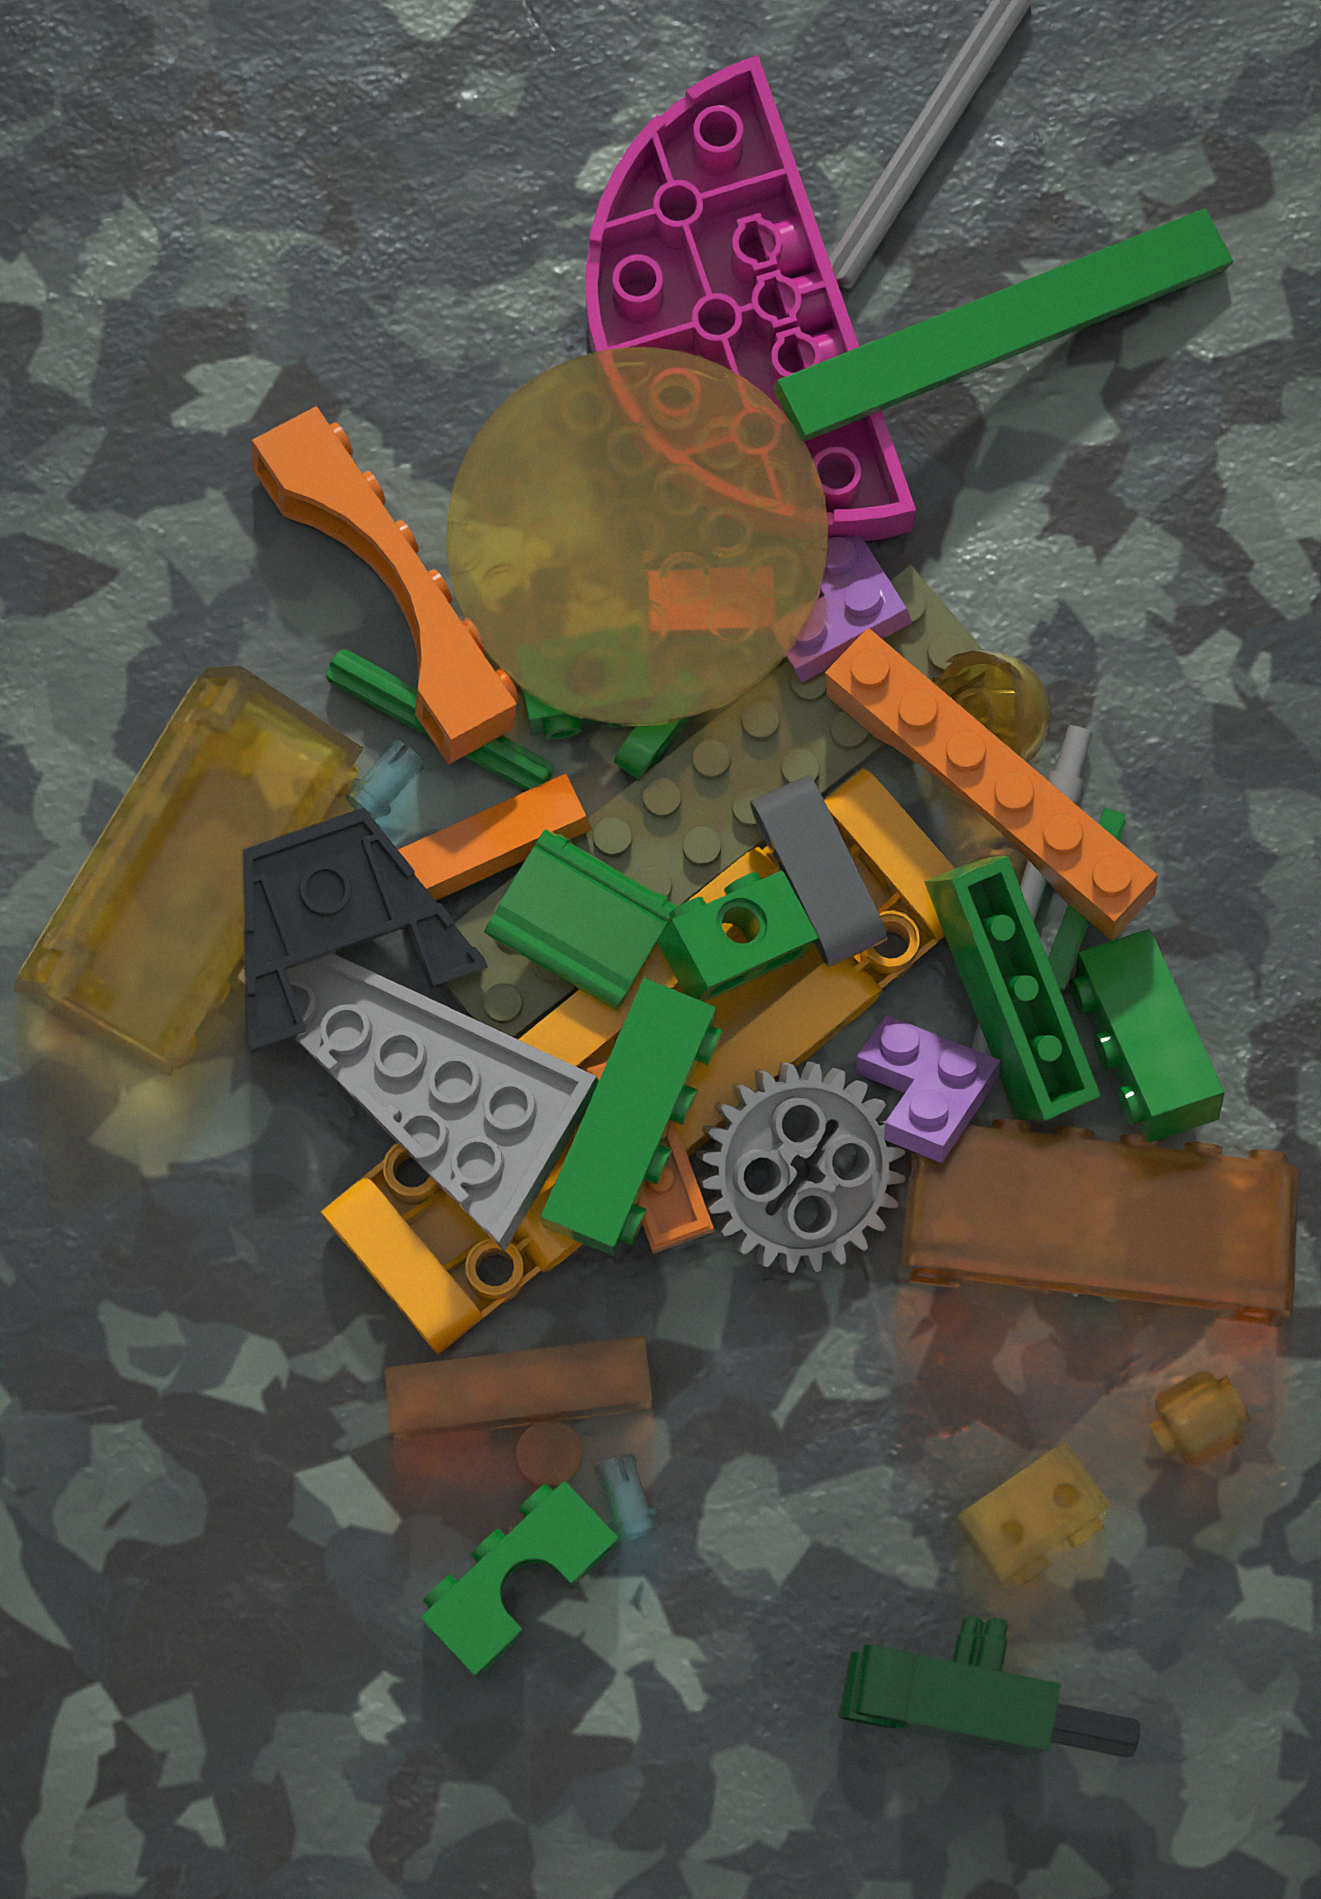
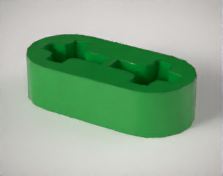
M683 669L671 681L624 741L613 763L640 781L648 770L659 763L706 701L711 687L686 669Z

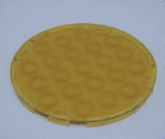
M630 347L599 351L557 365L533 378L513 393L492 414L469 447L457 473L448 510L446 547L449 572L463 615L479 644L491 660L513 682L549 706L575 717L622 724V726H653L675 723V720L722 707L743 695L763 680L782 661L808 623L820 594L828 552V519L825 496L811 454L797 429L765 393L740 375L702 357L676 350Z

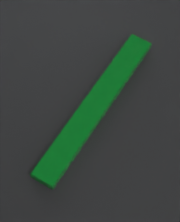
M1206 208L778 379L772 389L799 442L803 443L1227 270L1233 263V259Z

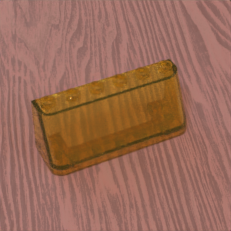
M241 665L210 667L199 675L185 694L22 965L15 980L14 991L159 1074L170 1076L174 1068H182L191 1058L197 1047L198 1037L194 1035L205 1015L207 1013L213 1014L222 1005L231 987V983L227 981V978L239 959L244 960L242 850L326 821L323 816L335 796L337 798L343 796L355 781L359 772V766L355 762L364 748Z

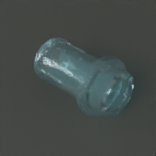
M394 740L390 748L361 779L354 777L350 781L351 790L346 795L347 801L355 810L365 808L374 820L379 815L388 816L391 813L389 804L418 772L425 768L422 759L410 747L405 753L403 751L406 747L405 743Z
M633 1454L622 1455L620 1457L621 1462H617L616 1457L594 1467L612 1517V1521L607 1526L617 1533L619 1542L636 1540L656 1531L654 1519L658 1517L657 1508H649Z

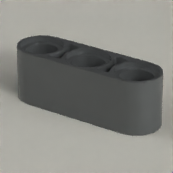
M806 775L749 801L757 826L778 870H783L819 937L814 944L826 966L831 967L888 941L887 933L877 908L812 777Z

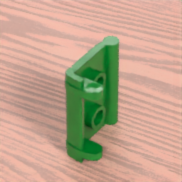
M545 829L489 920L484 933L617 1011L657 944V938L671 919L668 914L678 905L673 903L668 896L659 891L655 892L572 844V841L567 837Z

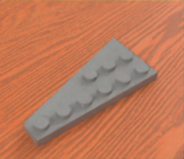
M333 953L284 970L306 1028L305 1035L294 1039L505 1251L585 1115L599 1082L597 1076ZM243 968L238 978L245 988V971Z

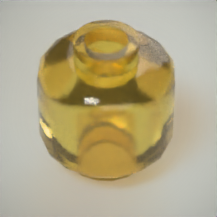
M1202 1370L1159 1392L1155 1398V1408L1160 1418L1148 1424L1167 1458L1179 1453L1185 1463L1192 1467H1199L1242 1444L1245 1438V1431L1242 1425L1251 1420L1227 1375L1217 1380L1212 1373Z

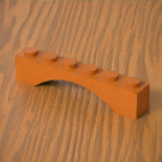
M315 406L252 440L251 468L283 517L312 526L345 544L368 563L391 590L408 622L417 653L419 683L415 715L449 765L513 729L517 702H519L517 690L507 673L502 669L494 671L484 656L485 645L475 625L469 619L461 621L449 604L452 602V597L442 576L435 569L427 571L417 556L419 551L418 545L410 528L402 520L394 522L384 507L386 502L385 496L377 479L370 471L361 473L351 458L353 455L352 446L342 427L337 422L329 424L319 408Z
M869 627L825 672L828 698L871 735L918 763L969 803L1030 861L1064 901L1111 941L1124 930L1155 896L1158 879L1156 872Z

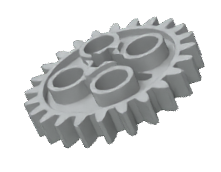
M787 1062L780 1064L779 1081L777 1082L767 1071L759 1069L755 1071L758 1089L754 1092L742 1084L736 1083L733 1085L735 1095L740 1102L735 1108L723 1103H716V1110L725 1119L722 1127L703 1126L702 1131L708 1137L715 1140L716 1143L714 1149L696 1152V1158L712 1165V1172L700 1176L696 1181L703 1188L715 1189L716 1195L705 1202L708 1213L724 1212L726 1214L719 1221L715 1230L723 1236L740 1231L733 1248L744 1255L758 1244L756 1262L766 1267H769L778 1253L781 1269L794 1273L800 1256L803 1257L808 1269L814 1272L821 1271L822 1257L825 1252L834 1262L842 1265L846 1263L844 1244L849 1242L853 1246L865 1251L868 1249V1245L862 1230L866 1226L883 1232L886 1229L885 1224L876 1214L879 1206L897 1208L899 1205L885 1191L887 1185L905 1182V1176L889 1170V1162L904 1156L905 1150L896 1146L886 1145L884 1140L886 1121L877 1122L875 1120L882 1113L886 1104L883 1100L877 1098L861 1103L868 1085L858 1080H855L843 1090L845 1071L837 1068H832L827 1073L823 1082L820 1064L813 1062L806 1063L801 1079H799L794 1065ZM801 1105L807 1115L806 1127L799 1136L788 1139L782 1129V1120L790 1108ZM833 1119L836 1123L835 1129L831 1134L822 1138L826 1123ZM851 1143L857 1154L856 1163L848 1174L837 1176L832 1166L833 1156L842 1145ZM797 1155L805 1158L804 1163L810 1168V1172L805 1178L796 1176V1169L790 1165L793 1158ZM757 1158H764L769 1167V1177L761 1188L753 1191L748 1190L744 1182V1171L751 1161ZM779 1196L775 1211L772 1214H767L765 1211L766 1205L769 1201ZM814 1196L819 1205L817 1218L810 1226L799 1228L794 1219V1210L803 1198Z

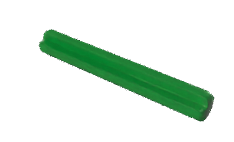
M347 649L340 650L333 657L325 676L329 683L430 738L415 715L418 688ZM503 735L463 756L525 791L550 781L555 768L552 762Z

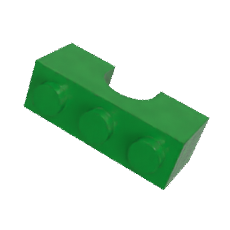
M565 1480L555 1490L547 1483L536 1490L518 1509L525 1518L509 1534L505 1535L499 1528L496 1529L471 1553L470 1556L477 1564L459 1581L452 1574H449L423 1599V1602L430 1609L420 1618L476 1679L525 1634L523 1629L506 1612L503 1605V1589L507 1579L514 1571L530 1564L545 1565L555 1570L573 1588L619 1544V1537Z

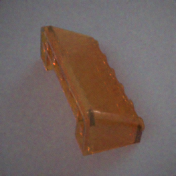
M1011 1119L992 1120L991 1128L967 1125L943 1163L910 1150L895 1281L960 1288L963 1280L1203 1308L1217 1310V1320L1280 1327L1292 1315L1295 1291L1299 1169L1293 1165L1286 1164L1287 1155L1284 1153L1270 1150L1248 1151V1158L1222 1155V1146L1203 1142L1184 1143V1151L1158 1148L1159 1140L1147 1144L1143 1135L1135 1134L1121 1135L1119 1143L1094 1140V1131L1078 1127H1057L1055 1135L1031 1133L1029 1123Z

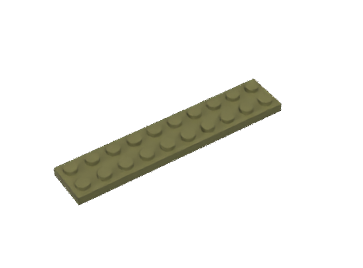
M909 565L890 580L906 606L912 623L883 638V640L950 697L990 665L991 658L912 565ZM787 661L648 770L640 781H634L588 818L592 830L571 839L572 844L655 892L659 891L668 896L673 903L679 906L691 899L747 852L765 843L753 816L749 801L806 775L812 777L822 797H824L886 748L888 744L871 735L827 697L825 672L827 670L801 683ZM515 875L454 923L473 948L476 947L482 954L488 968L481 973L444 986L470 1018L518 1039L579 989L484 933L489 920L516 877Z

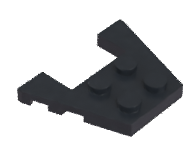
M365 808L334 817L242 850L246 1045L250 1054L305 1035L306 1033L305 1025L284 971L289 968L407 928L410 932L431 990L481 973L488 968L482 954L476 947L473 948L455 926L454 919L441 903L435 901L415 876V870Z

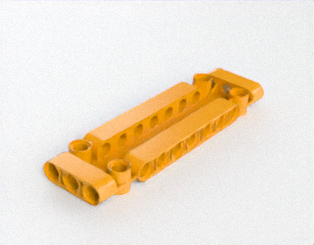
M864 768L860 769L827 796L824 801L877 908L886 932H893L901 936L907 944V951L898 958L889 959L879 955L874 947L840 963L827 967L815 944H813L801 959L706 1001L705 1003L716 1007L714 1026L722 1029L723 1033L709 1066L698 1062L688 1084L698 1089V1092L684 1125L675 1123L687 1157L691 1156L711 1139L702 1131L703 1126L722 1127L725 1119L715 1108L716 1103H723L734 1108L740 1103L733 1089L734 1084H742L754 1092L758 1089L755 1071L759 1069L767 1071L774 1078L775 1082L779 1081L781 1063L793 1064L796 1069L865 1012L884 992L882 990L883 987L893 979L906 974L918 958L945 937L924 882L955 868L877 778ZM766 846L763 850L760 847H756L747 852L691 899L702 896L707 904L725 896L723 890L729 884L747 874L758 872L760 878L763 879L779 872L768 847ZM729 923L722 924L723 931L729 939L737 943H746V937L740 928ZM657 943L617 1011L579 989L518 1040L587 1072L586 1069L608 1061L643 978L683 994L685 993ZM581 1122L505 1251L430 1176L424 1184L418 1187L403 1186L396 1180L397 1168L403 1161L412 1158L398 1143L390 1148L383 1161L326 1206L320 1213L424 1340L439 1355L497 1306L514 1298L520 1292L523 1285L541 1270L543 1273L550 1271L583 1245V1243L544 1228L541 1222V1214ZM500 1255L506 1257L514 1266L511 1278L500 1286L486 1285L477 1276L479 1265L490 1256Z

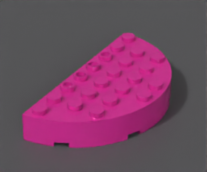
M758 55L727 66L699 81L686 90V95L674 103L660 117L657 114L630 144L608 181L599 201L590 232L585 282L589 342L599 382L611 410L625 434L642 456L670 484L691 500L727 520L751 530L773 536L814 543L833 537L849 538L860 535L864 541H872L910 533L913 531L916 508L882 410L800 443L772 389L778 379L858 348L859 344Z

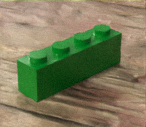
M1008 855L978 858L925 881L927 891L992 1057L1001 1060L1000 1078L1016 1120L1046 1121L1100 1097L1097 1084Z
M643 978L541 1214V1222L544 1228L614 1257L621 1241L630 1245L634 1243L647 1211L646 1208L637 1205L647 1181L655 1185L659 1184L672 1153L671 1148L663 1145L671 1124L675 1122L682 1126L684 1125L696 1098L698 1089L688 1084L697 1063L709 1066L719 1045L723 1030L714 1026L716 1021L715 1006Z

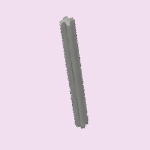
M1033 0L991 1L830 255L829 260L839 287L849 289L854 285Z

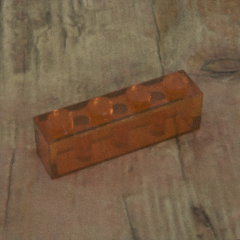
M644 1336L384 1368L390 1428L395 1441L653 1409Z

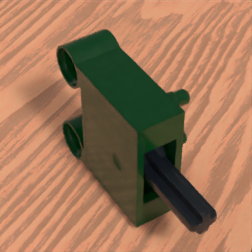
M972 1616L963 1618L961 1632L957 1635L953 1661L874 1645H863L862 1652H850L838 1716L839 1718L862 1724L890 1728L1023 1756L1049 1751L1050 1743H1056L1130 1758L1134 1756L1140 1739V1722L1135 1718L1058 1703L1061 1683L1002 1672L1008 1643L1006 1640L1007 1622L997 1618H989L987 1622H983L981 1618Z

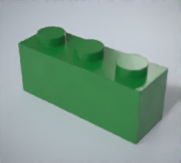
M1149 928L1078 952L1075 978L1069 980L1071 995L1078 1012L1081 1015L1090 1014L1097 1033H1094L1093 1040L1102 1066L1105 1070L1114 1068L1122 1087L1118 1088V1098L1127 1122L1130 1125L1139 1124L1148 1144L1219 1120L1225 1091L1151 929Z

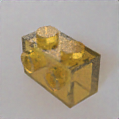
M1064 1441L958 1514L954 1521L998 1585L1013 1576L1020 1587L1051 1565L1045 1553L1066 1539L1072 1549H1075L1105 1528L1099 1516L1106 1512L1111 1505L1068 1443Z

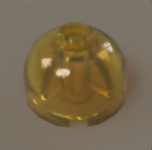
M972 650L952 656L946 661L952 662V664L944 670L942 676L933 677L931 681L1027 763L1038 754L1049 735L1052 718L1050 697L1038 674L1020 658L990 650Z

